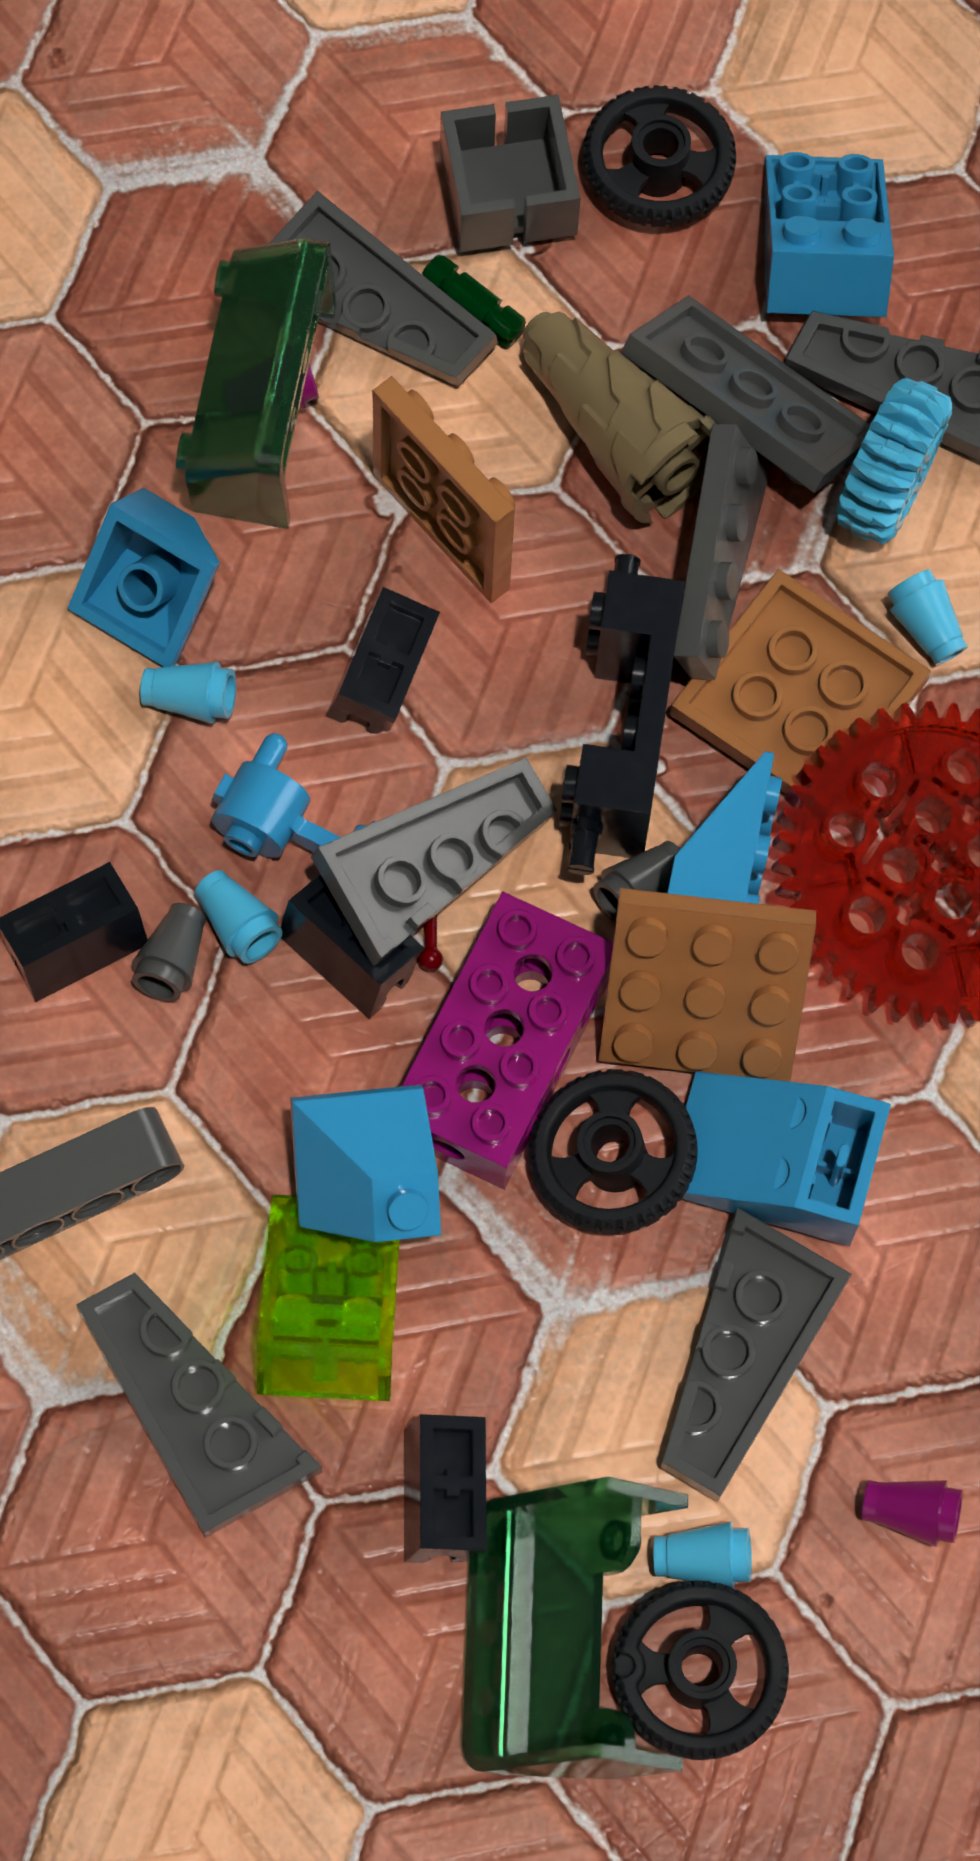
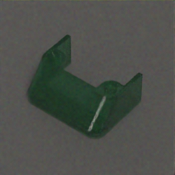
M307 238L235 249L230 261L221 259L215 278L214 295L222 297L203 385L192 433L182 432L176 456V469L186 470L185 480L193 512L289 529L291 516L284 477L320 312L335 315L337 305L331 245L329 242Z
M607 1476L494 1498L486 1502L487 1551L485 1553H477L469 1559L462 1747L464 1757L471 1768L476 1771L498 1775L586 1779H619L683 1771V1757L637 1750L635 1731L630 1718L619 1710L599 1709L603 1576L622 1573L635 1560L641 1546V1516L688 1508V1494Z

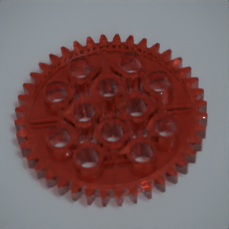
M926 701L920 708L917 718L908 703H902L894 712L893 719L884 708H881L871 717V726L859 717L848 728L849 735L841 730H837L828 741L830 749L820 745L810 757L814 766L804 764L795 776L801 786L792 785L784 796V799L793 808H784L776 819V822L788 831L779 832L772 841L774 848L788 853L779 857L772 865L773 872L789 876V879L782 882L775 890L776 897L794 899L795 903L790 908L816 911V929L813 942L817 948L811 954L810 966L828 960L832 966L827 973L825 982L831 984L842 977H846L849 980L845 998L849 1001L864 990L869 993L868 1012L872 1014L885 1002L891 1003L892 1022L898 1023L912 1009L917 1028L926 1026L931 1021L934 1013L937 1015L942 1030H948L956 1023L959 1014L967 1028L974 1027L980 1022V920L976 922L969 935L967 933L980 914V867L971 861L968 854V846L980 848V709L977 708L964 722L961 721V714L957 703H951L941 718H938L937 710L932 701ZM948 762H957L963 765L969 771L971 784L957 781L948 769ZM863 775H873L879 778L887 789V796L878 797L871 794L863 783ZM907 794V799L891 822L893 826L890 829V835L887 839L883 838L872 850L864 864H862L863 857L879 835L877 830L879 829L880 821L883 818L886 819L898 806L904 795ZM967 805L977 811L974 816L975 822L972 825L962 819ZM915 811L930 813L937 820L939 833H930L924 830L916 820ZM830 824H840L847 827L854 837V846L849 847L838 844L830 833ZM934 856L943 862L940 867L941 873L931 867L934 863ZM882 860L898 862L905 870L907 882L898 883L891 880L884 872ZM941 895L950 898L959 910V919L945 917L936 906L935 896ZM903 903L912 909L909 916L910 922L907 925L900 923L896 919L900 912L899 907ZM859 909L866 912L874 924V933H863L857 930L851 923L849 910ZM903 945H912L924 954L926 970L915 969L905 961L902 952Z

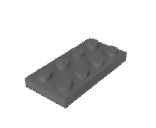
M689 295L630 333L621 351L624 356L637 364L642 372L647 373L654 380L662 382L676 392L700 414L709 415L718 424H736L751 447H754L757 452L781 468L791 481L806 486L814 493L852 465L861 447V442L864 440L870 424Z

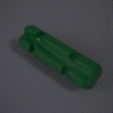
M435 256L426 265L422 275L496 334L498 343L506 347L512 346L523 334L526 324L525 317L509 305L504 308L501 307L500 304L503 300L468 273L458 274L459 266L446 256Z

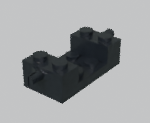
M618 554L615 556L614 571H609L606 593L594 591L586 655L597 656L595 678L630 683L631 688L622 748L616 749L583 744L580 766L567 764L559 826L571 827L569 840L571 854L567 869L578 875H591L594 873L596 853L631 858L644 852L651 816L685 581L639 575L638 569L641 560L631 554Z

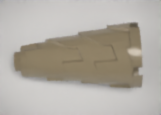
M559 311L552 314L542 312L530 320L523 331V338L525 339L524 358L559 403L566 419L588 447L597 467L621 497L619 503L639 522L653 523L651 521V514L648 512L649 510L656 509L666 519L694 500L701 493L712 424H716V422L709 415L703 417L692 406L679 399L658 380L655 381L647 373L642 372L617 349L612 350L576 317L571 320L566 314Z

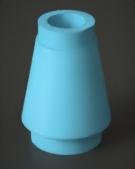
M930 569L909 577L888 592L887 595L894 605L891 607L890 612L925 653L932 658L936 666L951 660L968 648L963 639V634L944 580H936Z
M218 661L159 667L157 669L146 668L141 678V702L146 706H154L158 709L213 724L217 718L229 719L233 713L237 689L236 675L233 669L221 668Z
M217 870L208 874L198 883L194 894L200 901L203 910L229 956L239 957L243 963H253L264 958L277 946L283 932L277 924L278 914L235 880L229 878L223 870Z
M730 1521L671 1533L668 1536L654 1537L653 1556L656 1577H669L689 1582L710 1581L711 1583H721L730 1586L733 1589L735 1582H751L752 1549L749 1528H734L733 1522Z

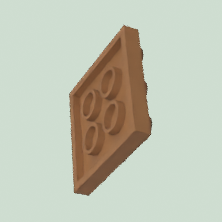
M391 376L372 390L373 476L484 597L492 603L510 589L515 501L509 490L500 480L495 477L488 480L474 465L475 461L470 449L458 435L451 433L447 436L434 422L433 412L425 399L413 389L407 392Z
M778 569L729 631L728 651L726 656L720 660L716 679H691L672 703L670 715L749 769L765 751L775 753L770 776L782 778L780 790L823 819L928 682L931 670Z
M620 888L599 1061L791 1082L816 929V911Z

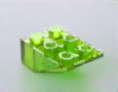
M272 1194L257 1340V1394L390 1401L400 1240L372 1242L300 1227L298 1224L296 1195Z

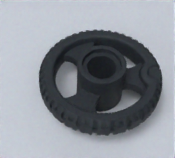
M654 85L653 88L644 86L642 88H634L633 92L628 90L623 94L617 95L616 99H611L596 113L587 129L583 144L584 173L594 195L599 197V201L607 209L614 210V214L625 220L629 218L632 223H638L642 226L651 224V227L664 228L666 225L674 227L685 224V221L690 223L697 218L699 219L703 216V213L707 214L717 206L718 202L727 193L736 166L735 140L725 118L719 115V111L711 103H705L704 98L697 96L693 92L689 94L687 90L678 89V87L674 86L673 89L668 88L666 85ZM666 113L682 116L695 123L708 136L713 149L705 152L690 150L691 136L687 127L680 120L666 115ZM626 120L635 126L631 139L629 163L619 169H606L603 158L605 142L612 130ZM662 153L669 156V158L656 159L651 157L650 154ZM686 178L696 182L700 187L696 192L686 197L670 201H654L639 197L640 192L651 197L669 196L683 186Z
M607 1069L604 1072L599 1070L568 1082L567 1086L561 1087L550 1097L549 1102L544 1104L537 1120L533 1124L530 1134L529 1164L534 1183L547 1205L558 1216L562 1217L563 1220L575 1227L578 1226L583 1230L593 1233H630L659 1221L663 1215L666 1216L677 1206L678 1201H681L689 1188V1184L692 1182L696 1170L698 1155L697 1138L693 1122L685 1106L663 1083L650 1076L647 1077L643 1073L631 1070ZM592 1100L600 1112L593 1114L582 1124L577 1136V1149L579 1153L566 1158L552 1156L555 1136L565 1118L577 1107ZM643 1100L653 1106L669 1124L674 1138V1156L658 1158L648 1154L640 1128L636 1121L629 1116L631 1109L638 1101ZM621 1141L629 1145L627 1153L619 1160L606 1162L597 1158L599 1150L609 1142ZM590 1180L598 1188L608 1192H623L639 1183L645 1189L647 1198L638 1203L614 1209L593 1207L576 1199L579 1190Z
M693 1581L674 1584L657 1591L645 1599L631 1613L624 1623L615 1644L612 1659V1679L615 1695L624 1716L642 1738L659 1750L676 1757L691 1760H709L727 1757L747 1748L769 1729L776 1719L786 1696L789 1663L781 1633L773 1619L769 1617V1614L761 1605L753 1601L748 1595L721 1583H711L710 1581ZM691 1606L707 1607L710 1620L708 1629L685 1634L675 1643L670 1654L652 1651L642 1642L648 1630L665 1615ZM753 1634L760 1647L765 1669L763 1690L754 1709L739 1704L729 1691L737 1671V1659L732 1644L739 1638ZM694 1654L708 1656L718 1668V1680L708 1686L692 1684L684 1676L682 1661ZM665 1684L670 1695L679 1704L690 1709H705L709 1719L707 1735L685 1733L670 1727L649 1709L641 1695L650 1687Z

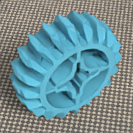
M905 377L893 384L891 390L888 391L884 402L880 405L873 422L870 424L864 440L861 442V447L852 463V468L845 481V486L836 508L838 524L852 530L851 534L867 541L872 539L884 544L894 538L898 530L901 529L935 460L936 453L949 425L948 421L952 415L951 397L937 391V387L923 381L916 382Z

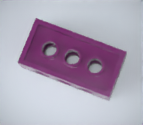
M502 891L402 1086L421 1084L424 1089L436 1158L505 1190L531 1138L530 1134L533 1124L537 1120L539 1112L544 1104L549 1102L608 985L613 947L612 941ZM524 980H536L545 987L537 991H528L521 988L518 983ZM497 1034H507L514 1037L518 1042L511 1046H499L491 1042L489 1038ZM468 1089H480L489 1094L490 1097L482 1102H470L460 1094Z

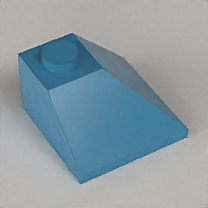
M143 487L110 504L67 609L163 667L176 666L220 562L193 516Z
M421 1084L290 1098L297 1215L300 1227L372 1242L441 1235L438 1170L424 1089Z

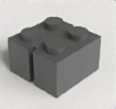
M559 95L506 102L504 145L494 146L496 123L494 104L441 111L440 153L460 252L513 245L515 233L523 232L525 243L578 234L581 198Z

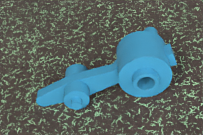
M278 733L269 734L264 738L253 760L241 763L234 778L224 774L212 798V801L218 803L211 817L213 825L224 835V841L231 848L249 857L261 855L269 858H278L282 855L289 840L300 844L314 853L318 847L341 838L303 818L311 798L300 784L286 774L276 770L287 750L286 739ZM357 825V826L355 827V829L353 830V832H354V831H357V830H359V829H361V828H364V827H366V826H365V825Z

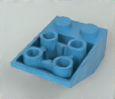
M802 152L766 155L764 282L767 313L811 314L814 311L839 316L887 317L894 251L883 159H870L860 154H849L841 158L811 157Z
M765 751L675 855L668 888L669 894L759 904V890L767 862L771 841L770 833L782 784V778L770 776L775 753Z
M696 1071L686 1110L691 1117L695 1129L698 1155L692 1182L689 1184V1188L682 1199L736 1214L737 1208L762 1222L850 1247L859 1226L891 1104L829 1086Z

